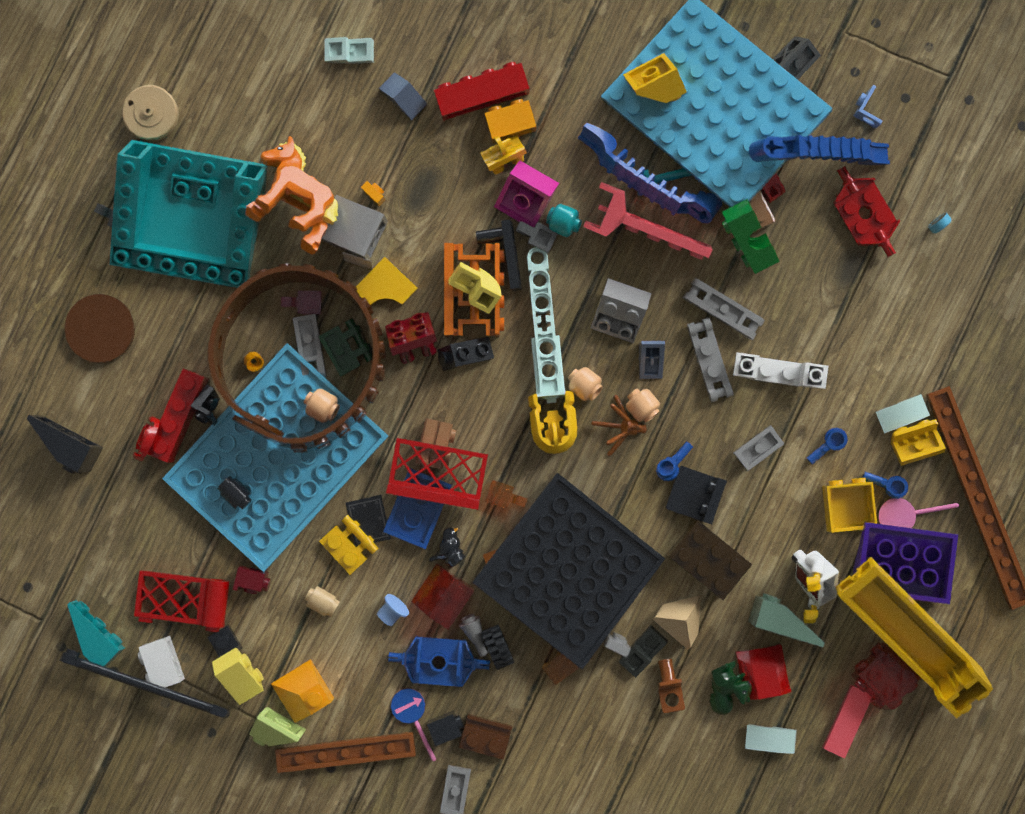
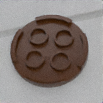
M94 294L82 298L70 309L65 321V336L70 348L79 357L95 363L109 362L121 357L131 346L135 335L131 311L122 301L109 295Z

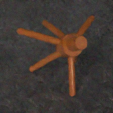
M614 395V399L618 407L614 404H611L610 407L623 419L622 423L591 422L593 426L621 429V434L606 442L607 445L616 442L607 453L608 456H611L628 435L644 434L647 430L645 424H639L637 420L629 418L617 395Z

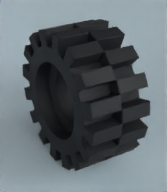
M499 624L481 631L496 669L499 670L513 664L512 654Z

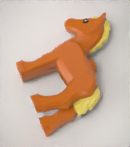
M289 136L285 144H279L276 148L261 153L260 162L265 166L276 167L277 170L271 189L266 195L258 196L255 202L247 205L245 213L247 217L260 222L281 200L307 212L302 216H294L290 220L288 227L299 229L302 232L307 231L310 227L312 228L311 232L302 238L301 249L313 255L317 252L321 238L326 233L327 223L333 225L337 221L335 216L338 217V203L328 186L303 172L306 166V157L302 153L301 148L296 146L293 138Z

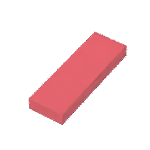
M850 685L823 744V749L845 759L872 700V694Z

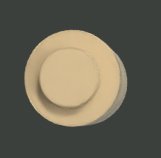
M318 586L315 590L310 588L304 598L308 602L306 607L324 617L327 615L330 618L340 601L335 599L336 596Z

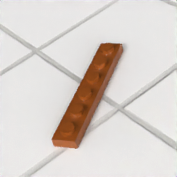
M414 732L276 748L275 755L277 772L283 773L416 756Z

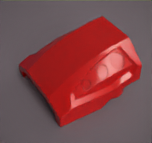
M781 644L747 651H735L739 674L745 673L742 681H749L751 683L750 700L782 696L792 692Z

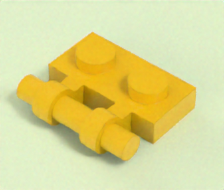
M347 515L341 520L347 527L344 531L336 525L319 542L351 575L367 560V557L362 553L364 549L367 548L371 554H374L379 548L374 544V539L362 531L359 527L360 524L356 520L353 521ZM352 533L361 542L357 547L348 538Z

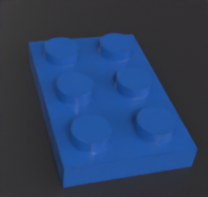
M410 468L413 474L418 472L417 470ZM407 472L404 481L411 477L409 472ZM422 472L416 476L421 485H428L434 481L433 477ZM413 478L408 481L410 483H416ZM438 480L444 489H451V484ZM436 482L433 485H431L432 487L439 488ZM397 496L383 532L426 549L444 504Z

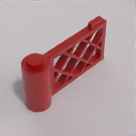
M139 570L134 616L139 617V622L153 623V619L202 625L205 626L206 631L219 632V628H224L230 581ZM146 576L153 577L158 583L151 591L145 586ZM170 579L176 580L181 587L173 594L164 585ZM192 582L201 583L200 593L195 597L186 588ZM160 587L168 596L161 604L152 595ZM182 590L190 599L183 607L174 598ZM149 598L156 608L149 613L141 612L142 602ZM170 600L178 610L173 615H167L162 609V606ZM192 603L198 610L197 619L189 618L184 611Z

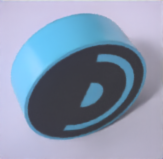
M947 212L934 219L928 225V228L932 233L936 234L949 225L952 219Z

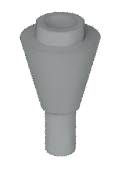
M469 614L463 617L459 627L475 645L479 656H485L488 654V651L483 642L480 616Z

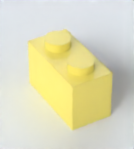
M237 648L212 662L215 677L239 705L264 691L261 682L264 678L258 668L253 669L248 656L245 653L241 654Z

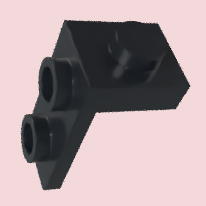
M489 337L454 343L437 349L438 361L443 371L494 358Z

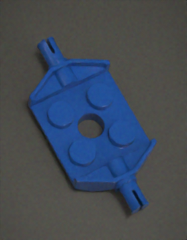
M416 635L406 652H389L388 662L402 663L411 682L419 684L463 687L473 670H489L490 660L474 658L467 639L454 640L419 637V635ZM442 656L446 662L443 668L434 667L432 664L434 657Z

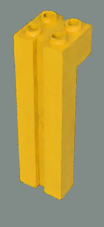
M871 557L857 568V572L853 576L849 575L835 587L838 596L933 689L938 701L956 719L970 711L973 701L985 699L993 690L982 667Z

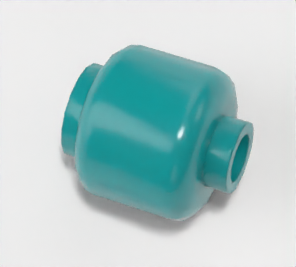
M558 204L550 209L546 224H549V229L564 237H570L573 232L577 233L579 231L582 220L579 219L578 210Z

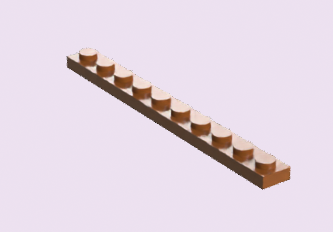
M947 386L926 394L928 402L938 422L939 430L1009 609L1013 610L1024 606L1025 577L951 388Z

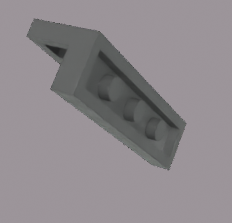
M794 36L773 60L798 80L821 55L809 39Z

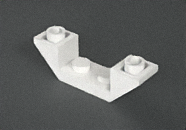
M736 352L733 376L797 387L825 389L829 366L761 358L759 355Z

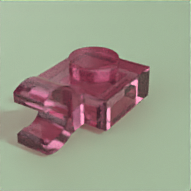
M298 291V298L281 297L282 307L298 308V314L321 315V291Z

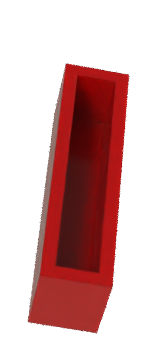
M509 62L499 70H484L481 72V75L472 77V75L459 79L460 82L454 84L450 82L437 86L438 89L434 90L443 121L530 93L522 63L516 64V62Z
M182 369L159 422V427L147 453L148 455L167 463L174 462L195 414L191 405L208 384L209 378L188 369Z

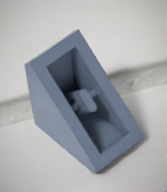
M395 72L379 88L411 121L427 105L415 88Z
M641 341L639 343L640 379H660L663 377L665 341Z

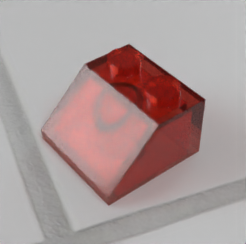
M437 563L411 602L428 617L449 629L473 594L475 588Z

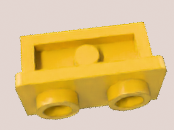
M936 419L932 421L923 420L909 428L900 427L892 433L890 443L901 466L945 453L946 448L938 433V422Z

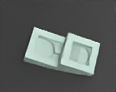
M325 38V62L374 63V40L372 38Z
M922 394L876 411L884 433L930 416Z
M749 724L747 725L745 749L794 754L797 730Z

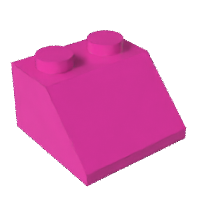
M519 161L509 174L494 207L515 220L522 221L535 228L559 183L524 162Z

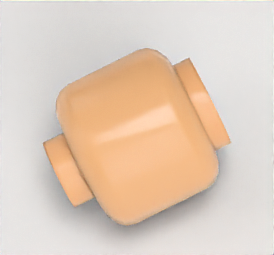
M583 367L580 370L575 369L568 377L570 381L569 391L574 392V395L582 401H593L603 389L601 377L587 367Z
M637 388L627 396L629 401L626 404V408L638 422L645 421L647 423L660 412L658 410L660 402L649 389L640 391Z
M317 389L313 393L309 392L304 400L306 414L321 423H325L328 420L332 421L340 409L337 397L324 389Z

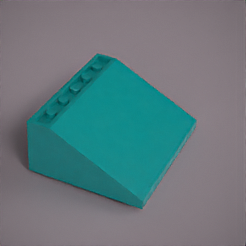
M131 140L117 154L109 265L238 288L249 279L259 222L246 216V206L255 202L258 196L265 194L268 166L255 162Z

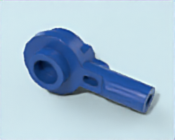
M840 428L828 430L824 437L825 443L807 457L808 461L813 465L829 450L836 451L844 448L848 441L845 431Z
M686 441L672 458L667 457L661 460L656 468L658 477L663 481L674 480L679 474L678 464L691 451L693 446Z
M866 471L863 474L862 478H865L866 482H873V484L885 488L887 495L891 498H902L908 492V483L901 476H892L886 479Z

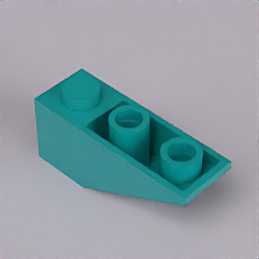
M77 600L69 602L67 606L83 655L90 662L107 667L125 649L122 645V640L116 634L108 632L105 629V623L98 617L94 618L88 612L90 609L82 601L78 602Z

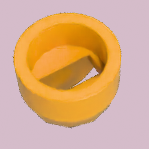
M252 351L244 356V364L249 371L255 372L262 368L264 360L259 353ZM252 359L256 360L254 364L251 362Z

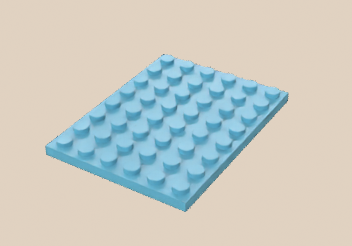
M688 0L601 95L603 101L729 207L745 199H748L750 202L787 161H753L749 155V146L752 142L770 136H809L833 110L831 106L700 0ZM664 53L677 68L687 93L681 95L678 100L668 103L636 95L623 74Z
M288 343L235 399L241 409L253 416L258 414L269 420L270 425L285 433L283 437L303 438L319 433L338 421L354 404ZM300 362L308 368V375H302ZM317 389H324L337 397L340 409L332 421L328 420L325 423H321L306 414L304 400L309 392L313 393ZM229 406L217 418L216 425H211L162 479L258 568L265 572L389 437L367 415L360 423L355 422L350 427V433L342 439L338 437L331 441L330 446L320 450L317 447L308 449L307 453H294V450L275 444L233 421L234 415L243 417ZM229 476L233 479L237 478L252 493L250 496L252 501L243 510L240 507L235 510L220 496L221 492L217 490L219 485Z

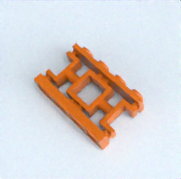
M444 243V336H463V325H486V336L500 337V331H504V317H500V308H504V295H501L502 297L495 305V329H491V320L479 319V309L470 305L469 301H463V291L449 285L448 279L454 272V252H458V261H470V267L477 271L479 270V261H491V252H495V280L499 286H504V272H500V263H504V249H500V243L486 244V255H463V244ZM454 298H458L459 307H470V319H458V329H454Z

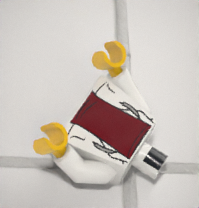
M798 550L791 558L796 564L795 578L809 596L808 607L811 608V610H804V623H815L818 617L817 609L837 597L835 587L838 585L839 571L819 552L812 551L806 555L802 550Z

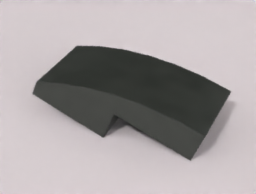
M650 625L630 647L631 650L628 656H622L619 663L636 678L651 663L652 658L668 643V640Z

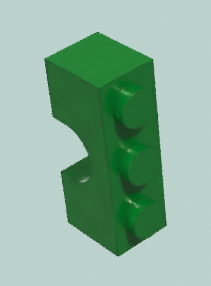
M748 199L722 211L725 218L722 224L727 234L732 233L735 237L731 240L737 252L742 250L744 255L741 258L746 268L751 266L753 272L757 274L780 262L766 233L759 237H750L754 231L762 227Z

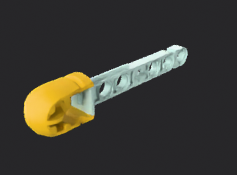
M535 247L527 255L528 273L531 272L529 284L535 338H531L536 394L528 397L529 407L532 408L530 412L531 433L534 442L541 450L546 453L558 454L567 451L574 444L577 437L576 409L572 406L575 399L574 392L565 391L560 336L555 334L550 275L547 272L549 271L547 252ZM536 252L541 253L544 256L543 262L541 264H534L531 261L532 254ZM536 275H543L546 278V283L544 286L538 287L533 283V278ZM544 297L548 300L549 304L545 309H539L535 305L536 299ZM550 312V316L545 315L546 323L551 326L547 327V331L544 332L542 328L537 326L541 324V315L536 317V313L545 314ZM542 343H551L553 351L547 355L541 353L540 345ZM545 365H552L555 368V374L552 377H546L542 374V368ZM565 397L563 409L566 411L567 420L564 421L563 427L568 429L567 436H565L564 429L560 428V421H563V417L558 414V410L547 411V416L544 419V422L548 423V430L545 431V438H543L541 431L544 430V423L540 422L539 413L541 412V405L538 404V400L546 399L547 403H556L557 398Z

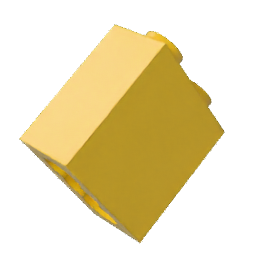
M865 478L851 479L852 483L843 484L842 480L828 481L829 485L822 486L827 532L863 530L865 522L877 524L873 482H866Z

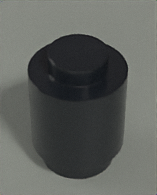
M229 476L217 488L221 492L220 496L235 510L239 507L243 510L252 501L250 498L252 493L237 478L233 479Z

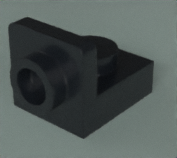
M206 385L192 403L191 408L195 412V418L203 424L208 422L215 426L217 420L211 411L216 409L220 397L213 387Z
M230 625L207 637L219 657L234 648L238 650L243 648Z

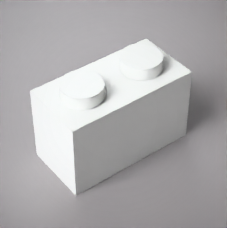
M170 636L138 647L139 661L142 665H145L147 674H145L146 681L162 687H168L185 679Z

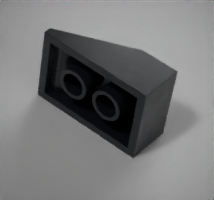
M28 415V422L55 460L63 464L62 469L72 474L76 472L80 474L82 472H91L104 447L45 416Z

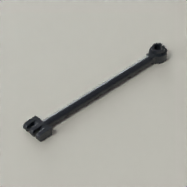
M68 648L66 652L62 653L59 660L221 718H228L230 715L229 710L79 658V652Z

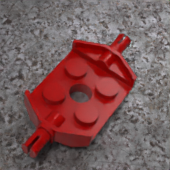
M846 166L840 168L837 172L844 183H842L843 187L835 197L833 204L857 245H878V247L881 246L887 258L892 256L896 252L889 242V238L897 228L900 220H896L874 183L876 179H854L849 174ZM861 207L869 209L870 217L868 219L860 217L859 209Z

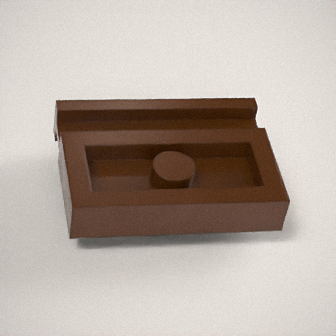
M468 714L459 748L504 760L512 725Z

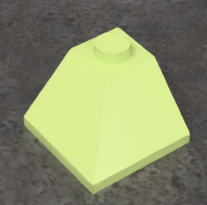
M266 707L258 715L249 735L259 745L274 746L298 742L306 729L271 708Z

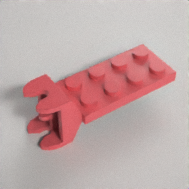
M601 182L599 188L614 195L609 207L603 205L598 207L599 210L606 212L601 226L585 221L583 227L607 237L623 223L626 225L625 229L637 234L639 230L647 233V238L653 241L660 242L663 239L673 249L681 251L682 248L690 250L689 255L702 260L704 256L710 257L713 250L711 245L627 212L625 191Z

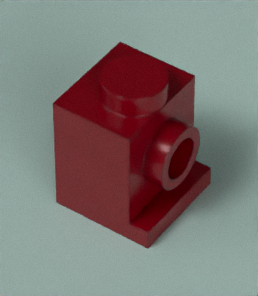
M242 565L238 567L233 590L238 591L243 587L244 592L250 594H257L258 591L268 592L271 579L268 578L269 572H263L262 570Z

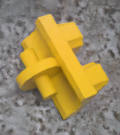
M517 135L501 141L500 137L497 136L494 138L496 145L480 152L489 171H492L495 175L503 172L505 169L504 164L510 161L516 165L519 161L523 162L524 154L527 153Z

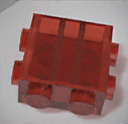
M878 643L870 650L871 654L866 660L862 659L855 665V671L851 676L856 680L854 682L861 691L868 693L871 697L870 701L878 709L894 710L903 702L902 698L907 693L913 692L918 687L917 682L921 677L886 643Z

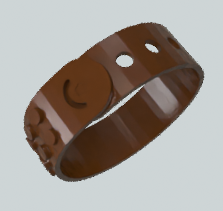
M289 263L279 264L278 267L268 270L262 269L232 293L215 319L208 344V362L211 377L216 389L225 402L243 417L234 415L232 420L275 444L294 450V453H307L308 449L316 447L318 450L331 445L330 442L338 437L342 439L350 433V427L355 422L360 423L367 414L365 410L370 403L374 404L379 392L377 388L379 382H383L385 376L382 359H386V347L384 341L379 339L380 336H383L378 319H372L371 317L374 312L365 297L361 299L359 297L360 294L357 292L358 289L349 281L344 283L338 279V275L329 270L323 272L309 264L292 266ZM296 282L316 284L343 295L360 310L371 330L373 362L368 381L362 393L352 407L338 421L327 429L308 437L286 438L283 437L285 433L269 424V420L258 414L253 416L238 406L225 382L223 352L226 338L232 325L243 309L258 295L282 284Z

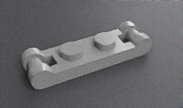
M694 278L690 291L684 294L683 299L740 332L748 339L753 340L756 336L757 328L761 327L765 320L699 279ZM700 291L706 293L703 300L697 297ZM745 318L751 321L748 327L742 325Z
M710 318L702 319V322L694 324V322L687 324L689 336L711 403L718 401V398L724 396L726 398L734 396ZM705 331L706 337L699 339L698 333ZM721 381L722 388L715 390L713 383Z

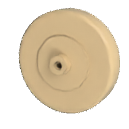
M145 85L136 88L127 96L122 107V118L127 129L137 138L144 141H159L169 136L175 129L179 119V110L175 99L165 89L155 85Z

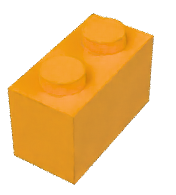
M523 99L512 101L510 106L503 108L501 106H494L485 113V120L493 144L496 143L494 138L497 136L500 137L501 141H504L515 135L522 136L536 131V123L529 100L523 102Z

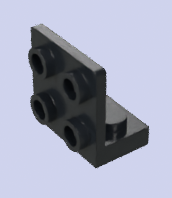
M680 466L679 474L675 478L666 504V509L712 525L727 480Z

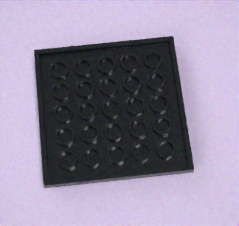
M556 473L471 583L583 670L666 558L559 473Z

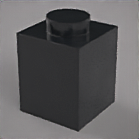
M454 710L428 720L427 723L435 746L462 736L461 729L464 728L461 716H456Z

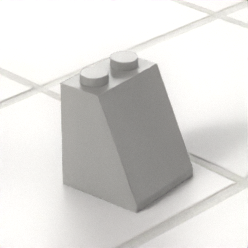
M336 195L334 199L338 203V217L335 216L337 221L333 225L327 223L328 228L321 240L351 255L370 261L388 223L385 215Z

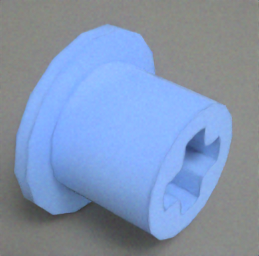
M387 594L384 597L386 603L377 612L378 617L389 626H392L400 617H407L409 615L406 605L399 598L391 594Z

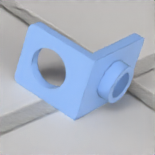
M872 85L867 93H862L855 105L859 107L854 117L873 128H878L883 121L863 110L876 88L875 85Z

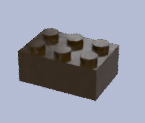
M694 519L666 554L721 600L727 597L752 566L749 561L696 519Z

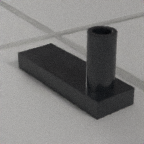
M510 219L501 221L502 227L476 231L478 245L504 241L510 289L512 291L522 290L513 222Z

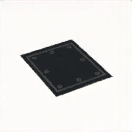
M381 495L346 502L348 515L353 521L356 520L360 524L359 527L367 536L370 535L374 539V543L391 539L389 534L383 532L387 519ZM353 534L354 544L357 547L361 542Z

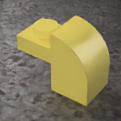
M460 262L448 279L449 285L469 295L470 305L488 314L502 297L497 281L481 268L477 271Z

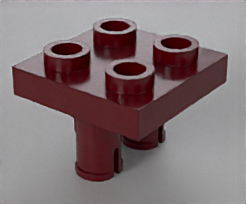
M429 312L417 313L410 318L395 320L385 326L392 355L399 354L401 363H407L406 355L409 362H412L415 359L412 349L421 347L422 355L425 357L429 356L427 348L430 349L431 355L436 353L437 350L433 342H437Z

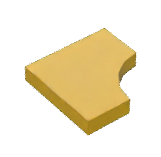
M386 257L356 286L357 292L360 294L359 296L361 298L365 297L370 305L384 299L395 300L403 305L418 290Z

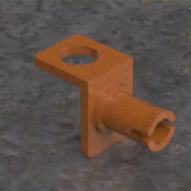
M672 659L658 661L662 682L658 684L662 712L665 714L685 710L681 689L682 679L675 678ZM668 694H675L678 697L679 702L676 706L670 707L666 704L665 698Z

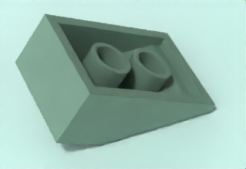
M763 593L762 597L755 596L748 620L753 626L824 647V642L786 606L780 603L781 599Z

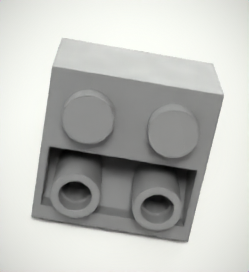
M608 278L591 329L634 343L647 311L651 293Z

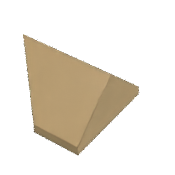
M701 595L663 604L653 619L687 650L691 648L698 636Z

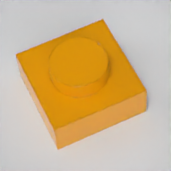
M366 181L361 186L362 191L379 207L385 201L382 195L384 191L375 182L371 185Z

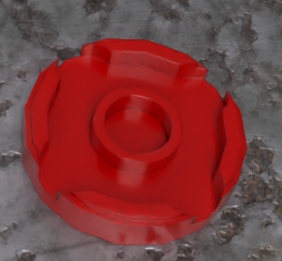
M153 416L148 418V421L151 422L150 425L146 423L143 426L135 445L139 451L138 453H133V458L140 462L145 459L159 427L160 420Z

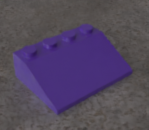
M865 522L854 563L853 575L857 572V568L871 557L914 600L950 604L958 534Z

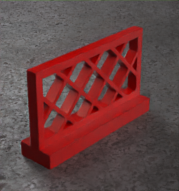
M396 438L386 493L478 510L488 454ZM401 443L410 445L415 451V454L405 461L399 453ZM415 446L424 447V448H422L421 450L417 451V449L415 448ZM427 448L433 449L438 456L437 459L428 465L420 455ZM437 450L446 452L443 455H440ZM450 452L456 453L461 460L460 463L451 469L443 459ZM460 454L468 455L469 457L463 459ZM418 456L425 467L413 474L407 462ZM398 457H399V459L401 460L402 463L397 466ZM471 457L483 458L481 468L473 473L466 464V461ZM438 460H441L448 471L436 478L429 467ZM461 464H464L470 476L459 482L452 471ZM404 465L411 477L405 481L394 480L396 470ZM427 469L434 481L428 485H421L416 476ZM480 472L478 481L475 475ZM448 473L457 483L450 490L444 489L438 481ZM473 477L478 485L476 494L466 493L461 484ZM413 478L416 483H410L408 481ZM436 482L439 488L432 487L431 485H433ZM459 487L462 490V492L454 491V489Z

